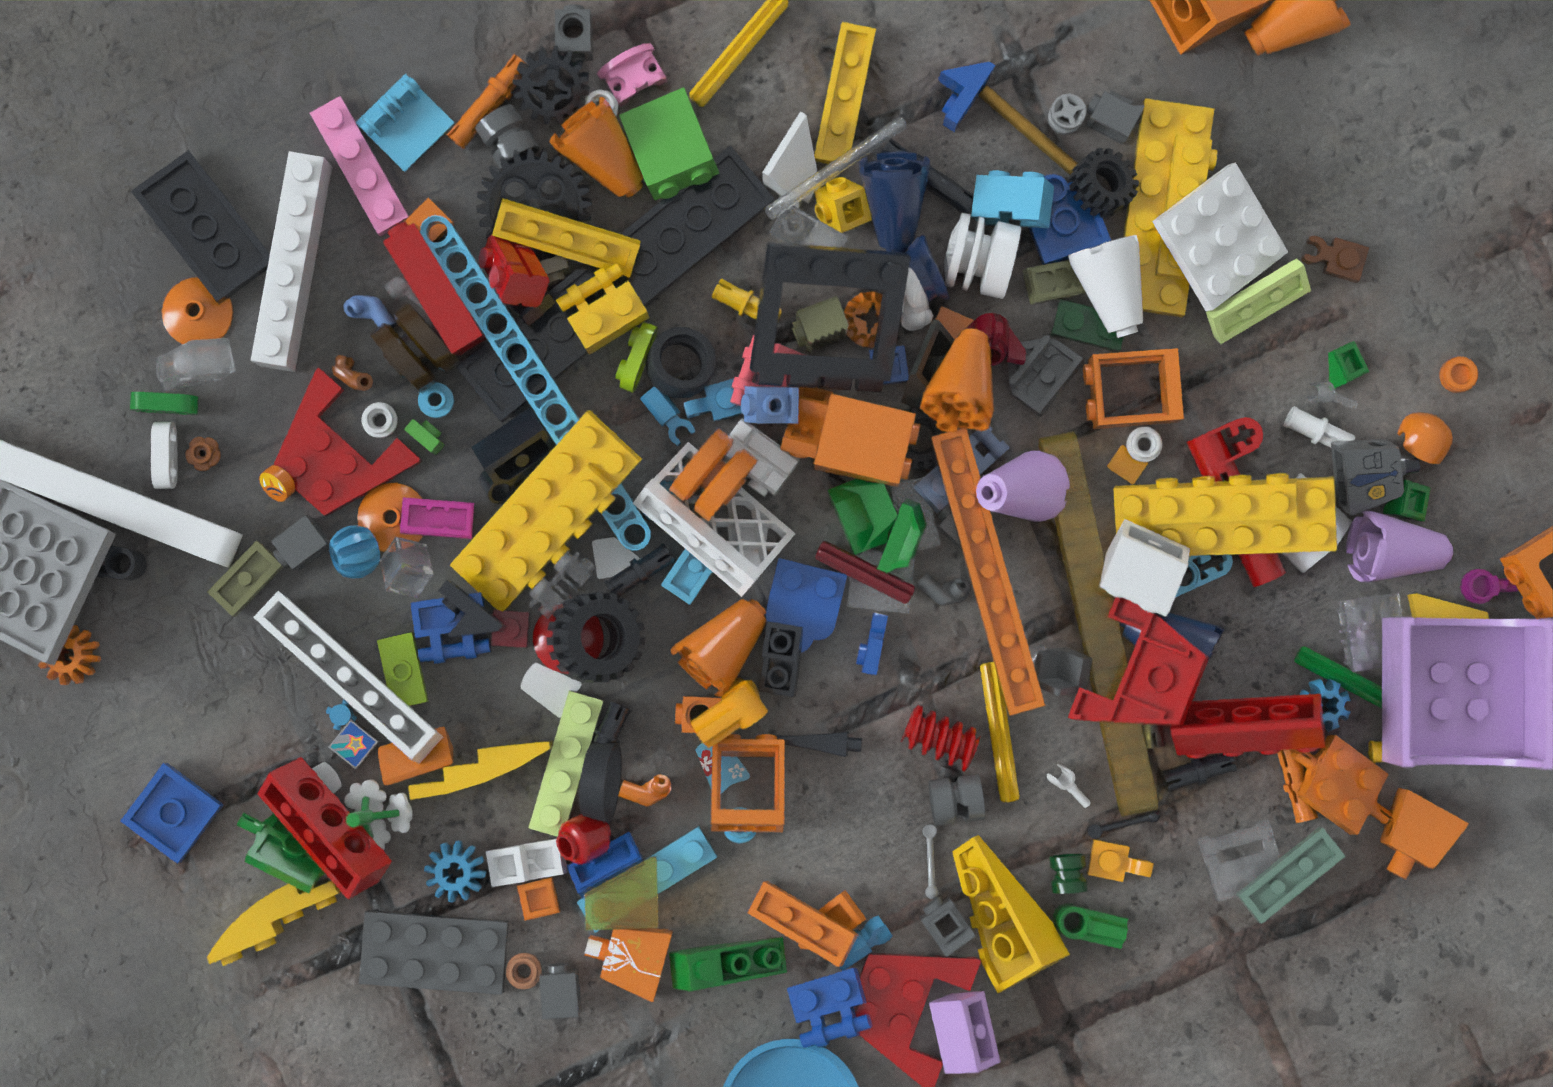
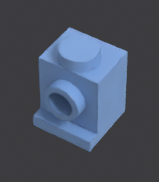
M745 386V394L741 399V411L744 415V422L798 424L799 388Z

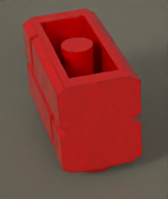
M492 235L488 237L485 247H482L480 250L478 262L480 268H483L489 277L491 288H495L504 304L518 305L521 302L522 306L537 308L542 303L550 280L531 247Z

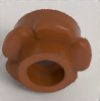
M199 436L189 442V449L186 450L185 457L187 462L191 465L193 464L196 470L207 471L218 464L221 453L218 443L213 438ZM202 450L206 451L204 457L200 456V451Z

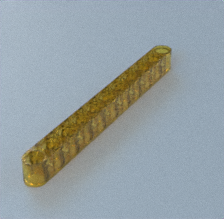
M1074 431L1038 438L1039 451L1057 457L1065 467L1070 481V486L1066 490L1064 501H1067L1066 505L1054 517L1083 652L1085 655L1093 658L1089 676L1092 692L1114 700L1128 664L1119 623L1108 617L1114 602L1113 596L1100 587L1104 556L1078 440ZM1099 722L1121 816L1127 817L1158 810V799L1141 724Z

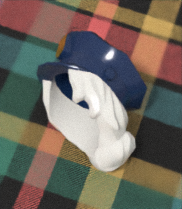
M924 235L917 237L908 247V251L904 252L910 255L911 259L900 321L906 330L911 331L922 329L932 321L933 314L929 309L930 301L937 297L945 300L950 299L947 287Z

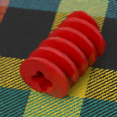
M917 705L910 715L901 742L906 737L909 738L908 749L913 750L918 743H922V755H926L934 748L935 760L937 761L945 753L949 754V766H953L958 759H961L962 771L965 772L973 760L981 736L976 739V728L972 726L963 734V723L957 721L949 728V717L945 715L936 723V712L933 710L923 718V706Z

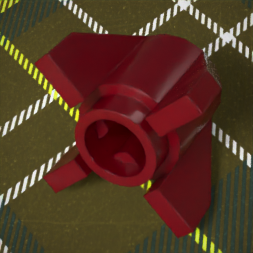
M985 313L978 316L966 328L980 330L988 336L991 366L1000 364L1005 356H1007L1006 362L1024 365L1026 350L1009 327V322L1004 316L996 313Z

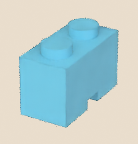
M998 170L989 171V175H977L971 217L978 221L979 216L984 217L985 225L995 226L998 221L1009 223V219L1019 220L1021 227L1049 228L1054 186L1044 178L1043 174L1037 172H1023L1022 177L1010 176V173Z

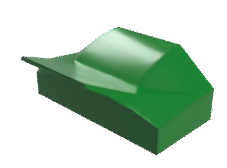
M854 479L827 490L855 556L887 544L888 533L898 515L884 484Z
M906 498L902 503L877 568L878 570L888 573L897 568L908 567L910 560L915 557L927 526L919 502Z

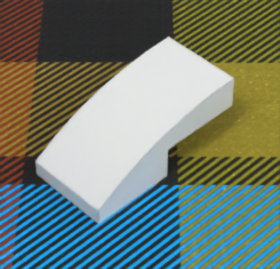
M557 838L486 851L492 887L568 873L566 859L562 857L557 848Z

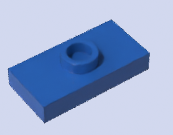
M627 832L611 841L609 849L604 855L581 865L572 862L567 865V868L578 894L583 899L644 866L645 862L634 837L630 832Z

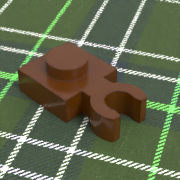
M1310 236L1306 240V243L1314 245L1318 252L1316 256L1304 254L1301 257L1302 262L1308 265L1322 262L1325 263L1324 274L1354 283L1360 281L1370 247L1336 237L1332 240L1331 246H1328L1324 239L1318 236Z

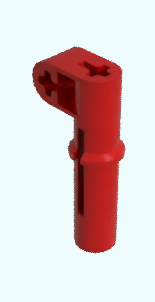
M1244 417L1232 420L1186 443L1202 476L1214 477L1215 482H1221L1223 480L1220 474H1222L1224 480L1229 481L1230 476L1241 475L1234 460L1253 452L1260 446L1263 440V430L1257 421ZM1238 427L1241 431L1248 430L1250 436L1245 439L1247 444L1244 441L1231 444L1236 453L1231 455L1220 431L1224 429L1228 438L1239 434ZM1277 553L1238 554L1253 587L1263 585L1286 574Z

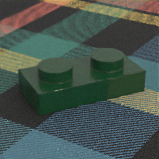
M1061 299L1058 302L1051 336L1117 353L1120 352L1124 336L1117 338L1116 331L1108 333L1095 308Z

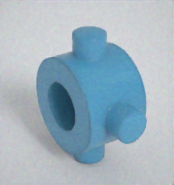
M343 699L342 704L335 705L333 708L328 707L326 710L331 722L334 724L333 729L340 730L341 726L346 725L350 719L354 722L357 720V716L353 715V710L345 699Z

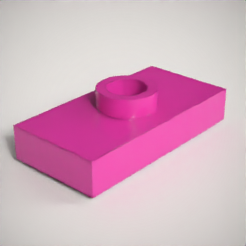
M403 497L400 534L472 539L474 503Z

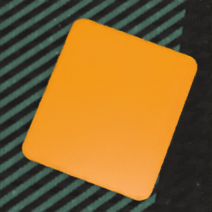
M1121 445L1107 465V468L1133 485L1148 465V462L1136 461L1129 455L1127 447Z

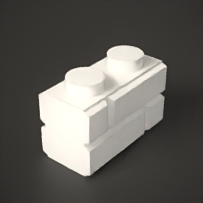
M742 418L729 435L733 439V447L723 461L728 463L737 451L746 449L758 459L756 465L747 475L751 479L747 485L764 497L768 492L775 496L800 460L790 455L789 452L780 450L781 446L750 423L744 422Z

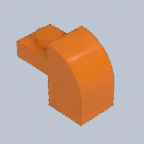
M798 387V424L788 423L780 450L787 451L790 455L797 458L810 457L815 459L830 396L833 392L820 388Z

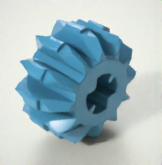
M457 840L455 842L453 851L450 845L445 842L440 845L442 855L435 851L429 855L430 859L437 865L430 864L424 867L425 872L435 874V877L426 881L428 887L436 883L440 885L435 892V896L438 898L448 890L449 902L453 903L456 901L458 892L464 901L468 900L471 897L469 888L478 892L482 887L474 878L486 877V871L476 869L475 867L485 861L484 857L480 856L474 860L470 857L476 850V847L473 845L469 846L463 853L462 841ZM458 863L460 865L458 869L462 868L464 874L454 880L451 878L453 873L449 875L447 868Z

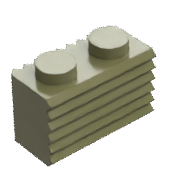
M835 296L798 310L796 312V321L792 322V331L799 348L805 346L807 351L812 353L813 349L819 350L820 346L825 348L826 344L832 345L833 341L838 343L839 339L845 340L849 325L839 299Z

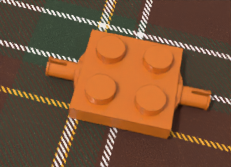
M1328 735L1325 740V748H1321L1315 755L1310 752L1303 753L1298 752L1296 749L1293 750L1295 753H1292L1291 757L1307 769L1305 780L1297 794V797L1350 835L1359 834L1368 815L1376 818L1381 824H1386L1390 821L1388 817H1392V812L1377 802L1378 795L1389 774L1337 735Z

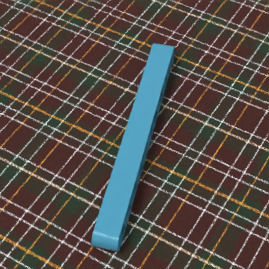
M440 215L426 218L420 227L421 235L470 314L557 445L578 422L579 417L505 304L502 303L496 290L491 288L487 276L455 227ZM436 224H443L447 228L446 238L439 243L432 242L429 237L430 229ZM456 254H463L467 258V267L460 273H453L449 268V261ZM476 284H482L487 289L486 299L479 304H474L469 299V290ZM496 314L504 315L507 320L506 330L500 334H493L488 327L490 318ZM521 344L527 350L526 360L521 364H512L509 361L508 351L513 345ZM535 374L543 375L547 381L545 391L539 395L532 394L527 387L529 378ZM554 404L562 405L567 412L565 421L559 425L552 424L547 418V411ZM621 483L612 494H618L624 498L626 502L624 511L619 514H612L606 509L602 515L620 543L631 551H638L649 543L651 529ZM638 524L642 526L645 531V538L642 542L633 544L626 539L625 529L629 525Z

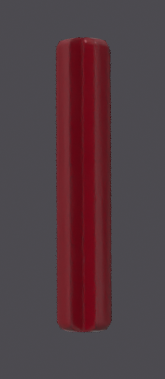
M823 541L816 552L815 558L818 561L903 604H907L914 594L915 586L889 572L886 573L878 570L877 566L828 541Z

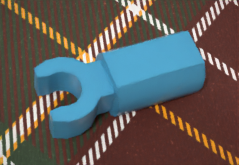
M656 387L650 389L640 398L661 427L667 426L669 428V438L676 446L681 444L675 434L678 428L684 427L688 429L691 435L695 434V429L691 422L686 419H680L678 416L681 413L668 395L663 394Z
M879 915L870 919L862 930H854L859 935L843 966L840 967L842 971L871 953L872 947L884 944L893 937Z

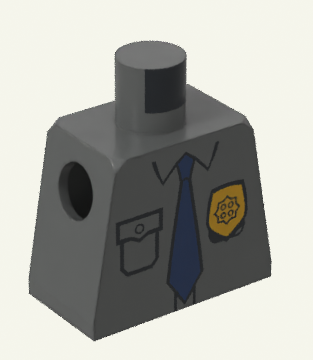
M1385 439L1331 442L1337 506L1349 515L1358 514L1401 497L1404 493L1403 476L1418 473L1420 470V463L1417 457L1411 453L1401 455L1399 447Z

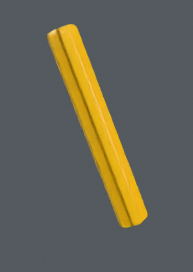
M788 0L765 1L690 91L689 97L694 103L701 107L707 104L788 7Z
M987 662L980 665L999 797L1001 802H1014L1019 800L1020 796L1006 703L994 662Z

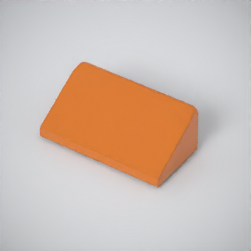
M435 728L443 738L420 764L411 760L393 743L380 746L378 748V758L384 785L388 786L452 765L453 745L446 728Z

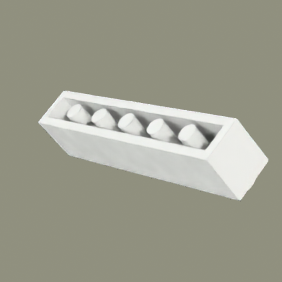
M290 151L288 153L251 361L261 367L291 372L296 370L332 166L324 157Z
M277 591L253 617L411 760L420 764L443 738L439 732L281 592Z

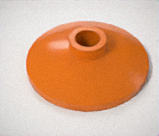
M198 277L185 279L177 283L165 297L162 306L163 323L168 333L183 345L195 348L210 346L218 342L229 330L233 319V305L230 297L219 305ZM197 304L200 311L198 315L192 317L189 315V308Z
M386 483L379 485L363 498L359 506L357 515L358 526L368 528L375 536L379 550L385 553L407 551L417 545L423 538L422 535L400 534L403 497L423 499L414 489L404 484ZM388 511H394L397 515L396 521L392 524H388L385 521V514Z

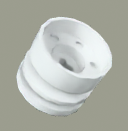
M961 213L959 222L951 232L945 255L944 283L948 287H953L957 273H964L961 288L967 291L973 277H981L980 293L1003 299L1015 262L1021 226L998 221L990 236L984 234V217L979 216L975 231L973 232L968 231L971 215Z

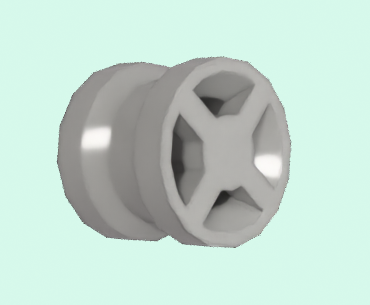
M1063 94L1057 97L1048 113V123L1052 130L1062 135L1072 134L1077 131L1086 115V106L1083 100L1074 94Z

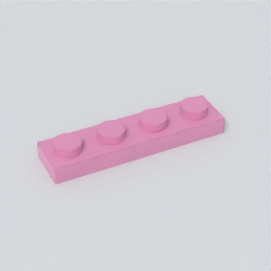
M341 96L310 112L311 117L377 234L382 236L393 227L404 222L409 216Z

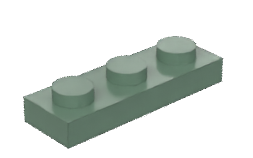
M1318 827L1236 893V895L1258 923L1263 924L1342 860L1345 855L1324 828Z

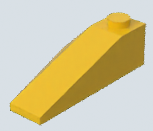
M979 835L974 836L952 851L962 891L969 897L974 915L969 917L972 928H977L982 945V948L978 949L979 957L997 993L1003 992L1070 955L1053 922Z

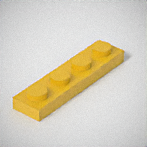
M841 22L814 154L816 162L848 168L876 28Z
M504 198L502 199L492 234L495 237L597 268L603 267L604 270L617 263L624 276L627 277L631 275L641 241Z

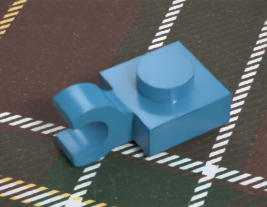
M734 378L705 386V398L684 402L683 406L687 419L711 412L713 421L717 422L743 414L741 406L730 402L734 391L731 388Z

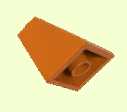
M1150 0L1180 55L1258 14L1274 1Z
M831 394L814 468L822 472L898 487L900 479H908L912 459L905 458L908 444L916 445L921 424L914 423L915 413Z

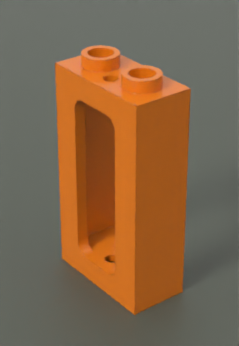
M1553 526L1500 558L1504 566L1505 576L1512 584L1516 585L1523 597L1524 607L1536 619L1553 617V589L1539 568L1540 561L1553 553Z

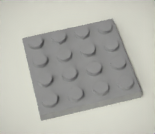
M1 479L0 640L46 664L55 665L116 533Z

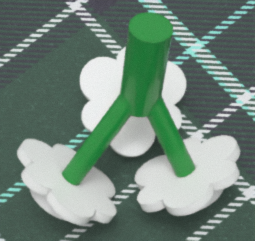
M366 780L362 785L354 783L350 787V793L345 796L344 802L348 808L355 809V812L348 814L346 822L350 827L363 826L378 846L385 850V843L390 841L391 835L386 831V823L382 819L387 818L391 822L394 832L406 833L409 831L413 811L407 796L404 793L391 795L389 798L390 804L387 806L386 811H383V802L386 800L387 795L385 791L379 790V785L376 781Z

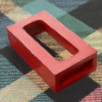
M402 222L387 232L390 237L384 240L383 243L451 354L460 356L487 339L459 297L421 235L420 226L415 223L408 225L406 222Z

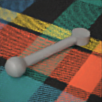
M927 824L922 829L927 843L928 887L925 890L927 898L935 899L939 895V889L935 886L933 837L937 834V829L934 825Z

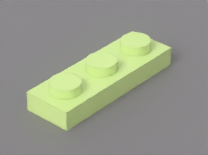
M1296 258L1230 297L1214 310L1207 311L1206 314L1214 338L1222 344L1310 292L1311 288L1304 264Z

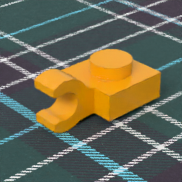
M1093 839L1087 875L1119 882L1124 881L1125 872L1151 877L1154 863L1128 857L1129 846Z

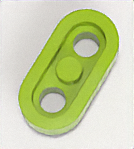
M643 322L641 327L636 326L633 328L628 341V346L632 347L628 360H621L615 379L620 380L619 388L632 393L635 392L645 369L649 350L656 339L658 326Z

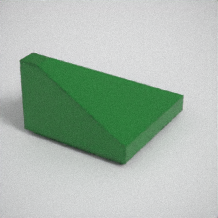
M1355 341L1328 352L1329 385L1332 390L1369 373V369Z
M1403 480V495L1388 501L1384 507L1383 514L1424 522L1431 487Z

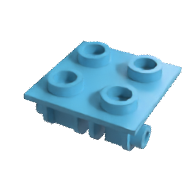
M406 74L355 122L404 172L455 124L420 89V86Z

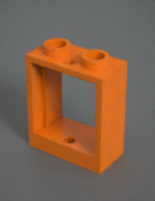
M1178 348L1093 354L1088 359V364L1083 365L1084 385H1090L1091 399L1086 400V416L1088 421L1093 420V429L1178 423L1184 419ZM1158 363L1162 413L1105 417L1101 367Z
M729 734L719 743L712 746L711 831L783 833L785 740H777V736L770 734L757 735L756 739H741V736L738 734ZM721 756L774 757V810L720 809Z

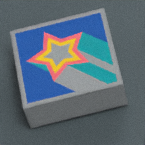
M350 719L328 748L354 769H358L380 740L359 723Z

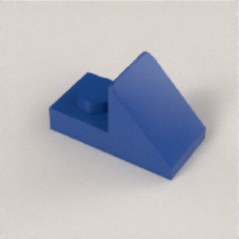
M984 62L940 72L938 81L959 94L957 96L953 93L944 105L942 112L946 116L942 124L943 126L955 132L991 77L995 68L993 63Z

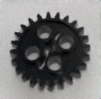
M528 147L527 156L523 158L517 150H514V161L512 162L501 156L500 161L503 168L498 169L491 165L489 171L494 178L482 177L481 184L488 191H477V198L486 202L476 206L477 213L487 215L479 220L480 227H491L486 233L487 240L493 234L503 198L530 206V200L537 199L540 205L538 209L579 222L591 220V214L583 210V208L592 206V200L581 197L590 191L589 186L586 184L578 185L583 178L582 172H576L571 175L573 163L569 161L563 166L560 165V153L554 155L552 160L548 159L546 148L542 149L539 157L534 156L531 147ZM551 179L559 182L561 185L559 191L552 195L544 193L541 190V186L546 180ZM511 182H519L523 184L525 191L520 196L513 197L506 193L505 188ZM559 201L566 203L564 207L548 205L558 203ZM531 247L539 262L542 259V254L547 253L549 258L555 257V254Z

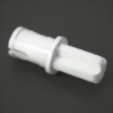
M1296 406L1291 408L1284 422V427L1311 438V443L1313 444L1320 442L1331 448V442L1355 440L1353 434L1329 424L1327 418L1319 419L1298 409Z

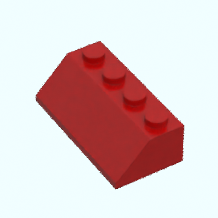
M1321 694L1192 701L1183 726H1171V736L1177 756L1186 755L1189 758H1202L1208 754L1222 753L1225 756L1233 757L1242 755L1244 752L1253 751L1270 755L1279 753L1281 750L1290 749L1308 753L1316 751L1318 748H1325Z

